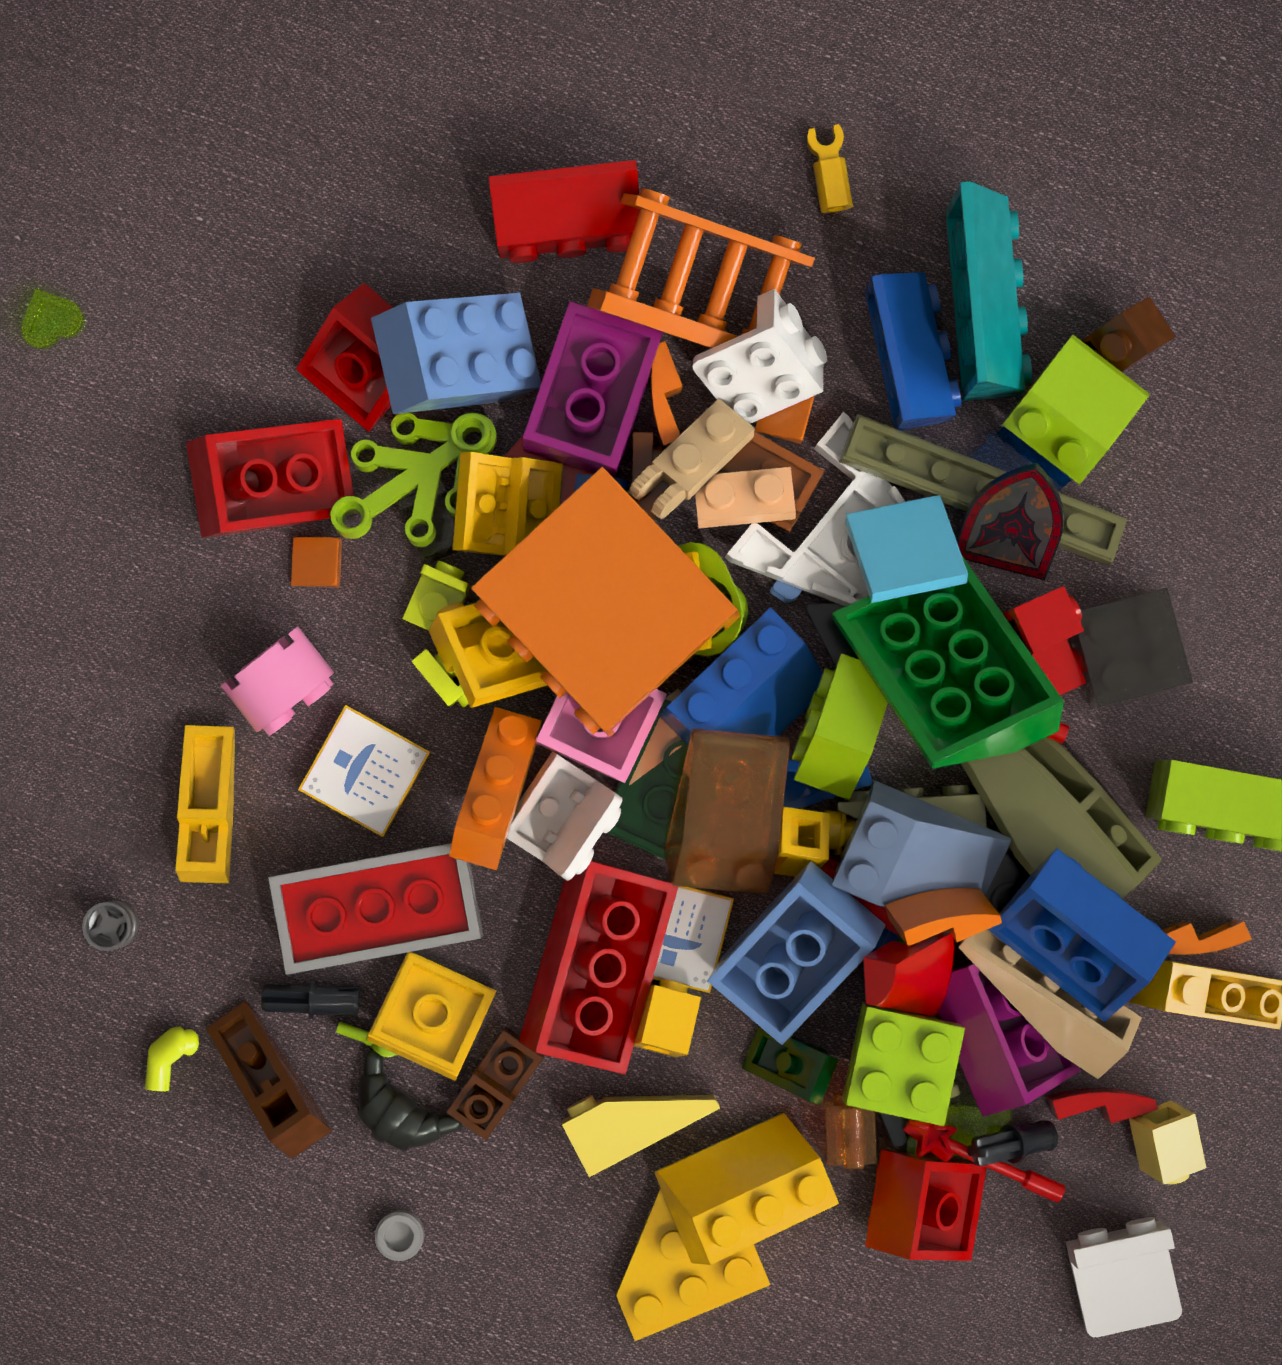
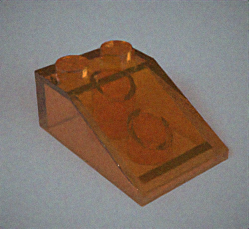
M692 729L663 853L672 886L768 894L779 850L790 748L789 738Z

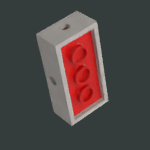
M452 843L268 877L286 975L481 939L484 935L471 864L449 857Z

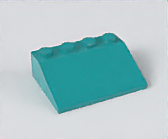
M971 181L960 182L945 210L961 400L971 401L1019 397L1025 391V384L1032 382V366L1030 355H1022L1021 336L1027 335L1028 321L1026 307L1018 306L1016 288L1023 287L1021 258L1013 257L1012 240L1019 239L1017 210H1009L1008 196Z

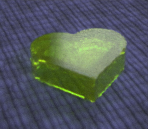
M35 288L22 322V336L29 345L36 349H50L58 343L60 338L70 339L79 335L85 325V316L80 307L70 300Z

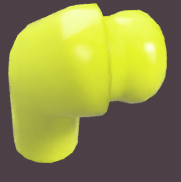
M181 1026L170 1028L150 1045L145 1080L146 1090L169 1091L172 1063L183 1054L193 1055L198 1049L199 1038L194 1030H184Z

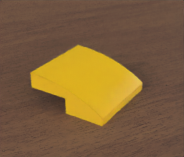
M476 452L460 453L453 550L506 556L560 506L563 463L525 457L508 458Z

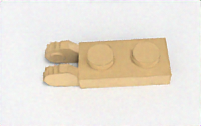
M718 398L652 462V465L648 466L641 475H638L631 484L628 493L638 500L643 499L644 496L664 480L670 486L656 499L651 510L653 514L662 520L684 499L689 500L726 465L754 437L755 428Z

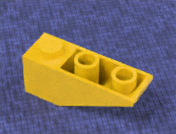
M1165 959L1151 982L1130 999L1129 1003L1166 1012L1280 1029L1282 1021V980Z

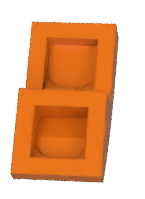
M666 341L659 343L652 365L651 376L653 417L663 451L680 436L666 398L682 393L683 388Z
M947 888L932 890L901 898L885 905L889 921L907 946H911L946 930L959 942L1002 923L1000 914L980 889Z
M1235 919L1200 935H1196L1192 924L1185 921L1162 930L1176 941L1169 954L1175 955L1219 951L1252 940L1245 922Z

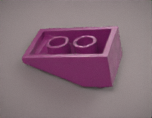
M569 301L523 435V450L593 474L603 466L613 478H616L663 332Z

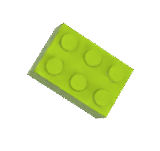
M1158 760L1154 763L1145 818L1158 820L1157 830L1195 835L1196 827L1206 829L1205 838L1244 844L1245 836L1254 837L1253 847L1282 852V780L1176 760Z

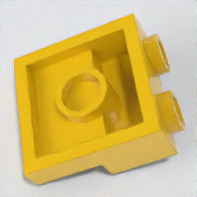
M458 602L438 611L429 629V633L446 672L455 671L470 708L547 686L540 678L547 670L535 657H532L527 663L507 642L513 633L501 621L493 627L473 606L474 604L464 606L463 603Z

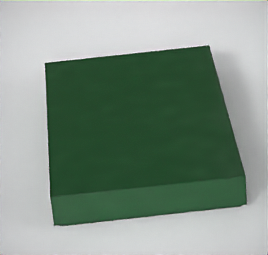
M665 699L626 782L619 781L614 792L622 797V803L619 807L621 808V814L615 826L607 833L686 869L725 784L684 741H679L667 748L662 762L629 785L658 723L659 715L671 703V701ZM682 746V747H680L678 750H676L674 753H672V754L670 755V753H671V751H672L673 749H675L676 747Z

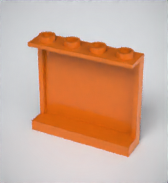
M603 466L471 587L480 598L473 606L493 627L501 621L513 633L507 640L509 645L526 663L532 657H535L547 670L540 678L559 698L568 693L580 706L574 712L575 716L593 735L601 728L609 738L615 733L612 730L710 638L722 627L725 630L728 629L740 617L738 609Z

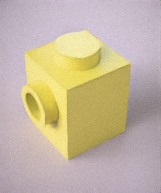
M1170 1100L1157 1105L1158 1110L1129 1118L1139 1168L1162 1184L1181 1183L1189 1178V1174L1206 1168L1195 1114Z

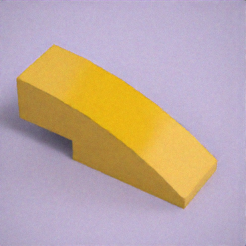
M185 725L177 811L179 834L175 869L180 882L229 883L234 804V727Z

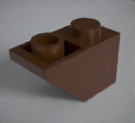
M1149 296L1121 312L1081 341L1123 373L1176 336Z

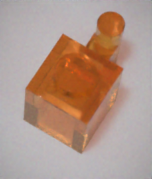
M843 1092L834 1093V1101L822 1102L824 1160L827 1166L844 1165V1169H863L864 1165L877 1164L875 1111L848 1106L842 1100Z

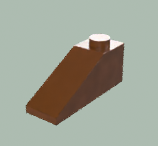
M246 1000L206 1028L268 1140L293 1159L332 1131L312 1095Z

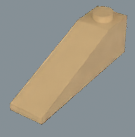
M989 930L982 931L961 941L958 948L1059 1054L1095 1078L1099 1079L1129 1051L1142 1017L1127 1007L1122 1006L1104 1022Z

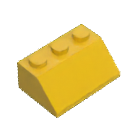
M785 1113L778 1114L654 1172L692 1264L711 1265L839 1204L821 1158Z

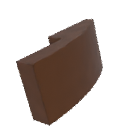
M508 1027L504 1028L446 1112L485 1140L488 1139L545 1056L535 1053L518 1042L520 1036Z

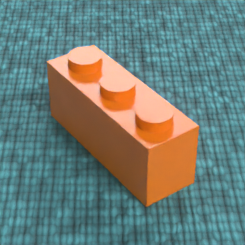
M494 708L455 825L449 857L497 871L535 752L536 739L539 735L542 720L501 708Z

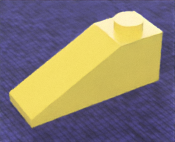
M590 1095L567 1108L570 1116L563 1119L562 1126L588 1176L591 1177L720 1109L715 1095L605 1097L597 1102L593 1095Z

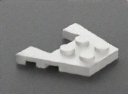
M843 412L817 443L814 450L852 479V482L799 548L792 552L758 523H752L725 556L733 564L843 606H848L869 596L845 525L846 514L905 502L895 486L892 487L889 481L839 462L853 424L847 414Z

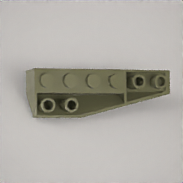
M1044 738L1014 753L961 763L1001 834L1011 838L1009 847L1015 858L1030 876L1058 848L1065 855L1076 860L1084 870L1103 885L1114 890L1123 898L1137 887L1162 860L1100 784L1056 741Z

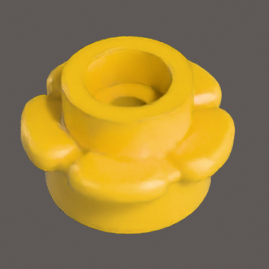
M825 810L824 813H830L829 850H834L835 855H840L842 847L845 846L855 825V819L847 817L841 811Z

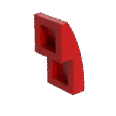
M1082 1088L1046 1096L1051 1113L1058 1120L1100 1107L1103 1118L1113 1124L1158 1110L1156 1100L1150 1096L1117 1088Z

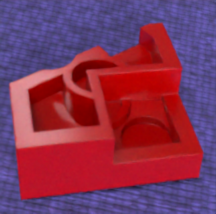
M946 930L911 946H907L906 943L891 941L864 956L866 1004L929 1017L936 1015L944 1001L951 978L954 956V937Z

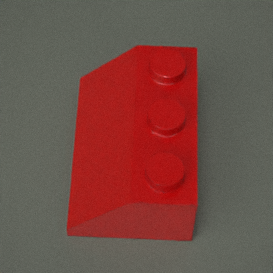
M636 160L488 176L500 259L509 258L511 263H528L537 260L538 254L557 252L558 257L573 258L585 255L586 249L605 247L607 252L613 253L627 251L640 209L621 203L624 193L640 196Z

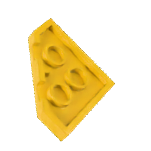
M660 1188L637 1241L629 1265L618 1287L616 1297L634 1341H637L770 1285V1282L754 1244L711 1265L692 1264Z

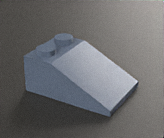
M874 781L837 862L831 886L884 907L886 904L901 898L947 888L980 889L986 895L1011 843V838L878 781Z

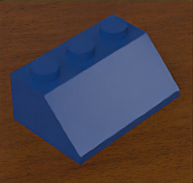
M925 272L871 276L864 294L893 427L900 431L951 421L956 416L955 408L961 406V396L956 378L948 379L944 361L951 359V351L946 331L938 332L934 313L941 312V306L935 283L927 284Z
M770 607L676 697L659 717L727 786L808 708L823 672L806 643Z
M1058 848L1035 869L1000 912L1002 923L987 929L1104 1022L1151 982L1176 943L1155 922L1141 915L1122 900L1117 892L1107 888L1084 870L1076 860L1068 857Z

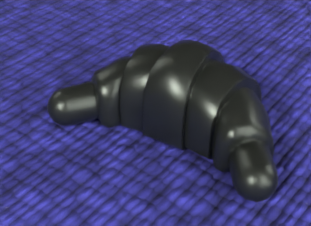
M374 1050L367 1052L364 1059V1075L360 1077L359 1111L357 1115L372 1131L370 1135L381 1144L386 1142L392 1147L406 1152L408 1148L420 1147L440 1140L441 1136L456 1132L462 1128L463 1124L449 1114L438 1116L434 1112L427 1114L428 1112L419 1107L412 1097L402 1090L399 1091L390 1082L388 1083V1075L383 1073L384 1057Z

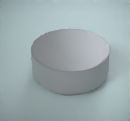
M394 1210L387 1213L380 1220L375 1230V1243L378 1250L383 1256L394 1261H405L412 1258L418 1253L424 1241L425 1231L423 1224L415 1214L407 1210Z

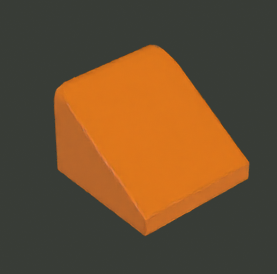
M814 396L758 420L755 432L801 445Z
M293 537L291 586L340 588L342 539L339 537Z

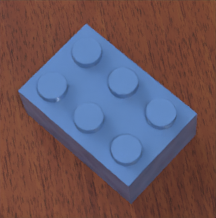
M520 293L405 302L371 318L393 414L506 402L539 389L541 386Z
M812 861L800 871L726 951L707 980L708 983L781 1045L863 961V957L875 948L886 925L851 894L831 886L833 879Z

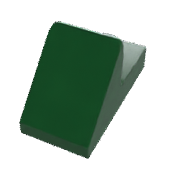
M758 1026L742 1069L804 1100L821 1105L839 1059L829 1055L826 1050L793 1036H790L781 1045Z

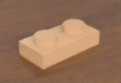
M791 467L715 474L695 494L698 528L796 519Z

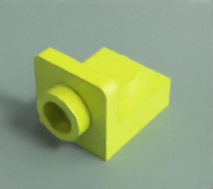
M439 560L435 568L426 564L423 565L420 572L422 575L402 618L428 631L438 611L453 603L461 602L464 604L471 588L469 583L462 581L464 571Z
M426 649L411 661L449 707L453 706L456 702H459L463 708L469 704L461 685L457 686L453 681L456 677L455 671L446 672L439 654L433 656Z

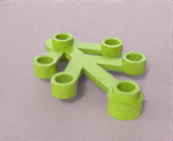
M412 413L396 415L391 422V431L396 441L403 445H411L422 438L444 443L431 453L377 446L371 440L358 441L352 447L351 458L360 471L372 472L378 467L405 471L363 500L355 496H346L339 499L331 510V521L337 532L348 539H357L364 536L371 528L372 518L417 488L412 517L405 524V534L414 546L425 547L431 544L436 536L432 517L441 471L458 460L454 488L449 490L445 496V506L449 514L455 518L456 509L452 507V502L457 498L460 453L476 452L490 454L496 445L497 433L494 424L488 417L480 413L463 414L453 423L418 419ZM410 422L415 425L412 433L408 435L398 433V429L403 423ZM471 432H478L482 435L481 440L474 445L465 443V437ZM369 449L375 452L374 458L369 462L358 460L360 453L364 450ZM352 514L360 515L362 519L358 526L351 528L345 525L348 516ZM418 524L429 526L427 534L423 537L412 535L413 528Z

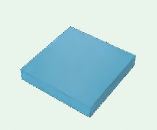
M940 495L846 514L845 525L871 603L967 583L968 572Z

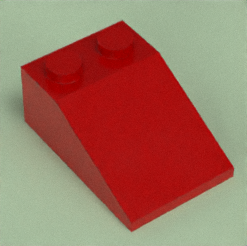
M342 419L209 434L186 442L201 538L331 519L333 505L343 497L354 496Z

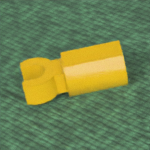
M839 124L833 125L832 134L834 142L830 145H821L817 141L815 128L809 129L806 139L808 149L818 160L813 164L821 213L844 211L853 207L846 160L843 157H839V151L844 140L843 130Z

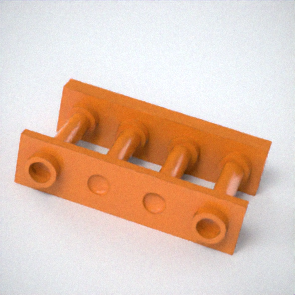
M642 188L640 196L624 193L621 203L640 209L617 283H611L609 291L593 288L587 307L708 348H713L738 337L737 335L725 332L728 322L723 321L747 247L772 256L760 295L773 289L780 295L790 263L812 267L815 258L800 253L802 244L774 235L771 243L669 207V196ZM660 216L685 226L661 299L656 298L652 307L637 302L639 292L635 291ZM705 232L729 242L705 314L700 313L696 322L681 317L684 307L679 305L702 234ZM757 304L749 328H743L742 334L757 328Z

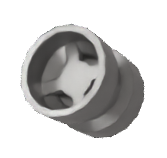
M118 900L94 905L84 916L82 924L83 934L88 943L96 949L104 951L118 949L132 942L138 933L139 927L138 916L134 909L127 903Z

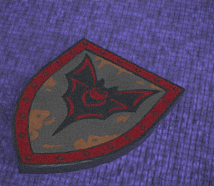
M1037 463L1021 466L995 478L977 493L966 511L956 539L961 555L965 560L1045 581L1059 546L1064 527V510L1059 492L1047 473Z

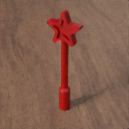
M909 1120L904 1125L903 1131L918 1141L915 1154L917 1158L920 1159L931 1151L944 1162H947L953 1156V1153L973 1161L972 1157L967 1153L968 1146L951 1139L957 1132L955 1127ZM1003 1161L984 1165L988 1169L1020 1182L1022 1188L1056 1203L1060 1202L1065 1193L1064 1184L1030 1169L1023 1171Z

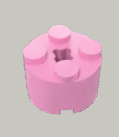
M298 626L288 634L293 640L291 643L283 636L240 669L241 671L234 676L239 682L237 685L230 677L220 686L256 732L263 729L268 736L272 735L292 719V716L295 714L292 710L294 705L301 700L307 706L311 705L328 692L334 684L329 678L334 671Z

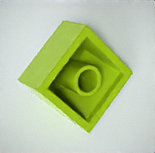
M1072 334L1017 403L1002 425L1080 485L1113 445L1147 400L1150 393Z

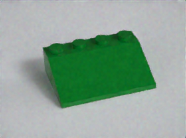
M964 558L963 561L968 572L966 584L871 603L870 597L867 596L832 613V619L932 769L1014 753L1059 732L1064 703L1062 697Z

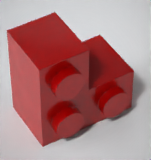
M1064 586L1003 613L1059 695L1086 684L1082 674L1084 672L1082 659L1079 653L1073 647H1070L1067 641L1068 638L1084 631L1080 622L1082 614L1077 601L1071 595H1068Z

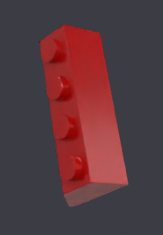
M591 860L581 874L577 875L575 873L569 881L564 879L518 1042L535 1053L626 1075L679 885L595 860Z

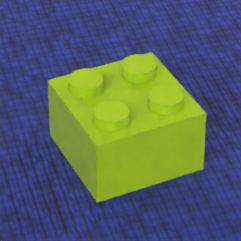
M841 653L834 671L827 668L824 669L816 692L814 691L805 715L807 721L803 732L801 731L791 757V759L799 762L794 780L848 800L872 755L888 705L884 695L860 660Z
M862 1003L842 1100L848 1106L945 1126L965 1027L959 1023Z

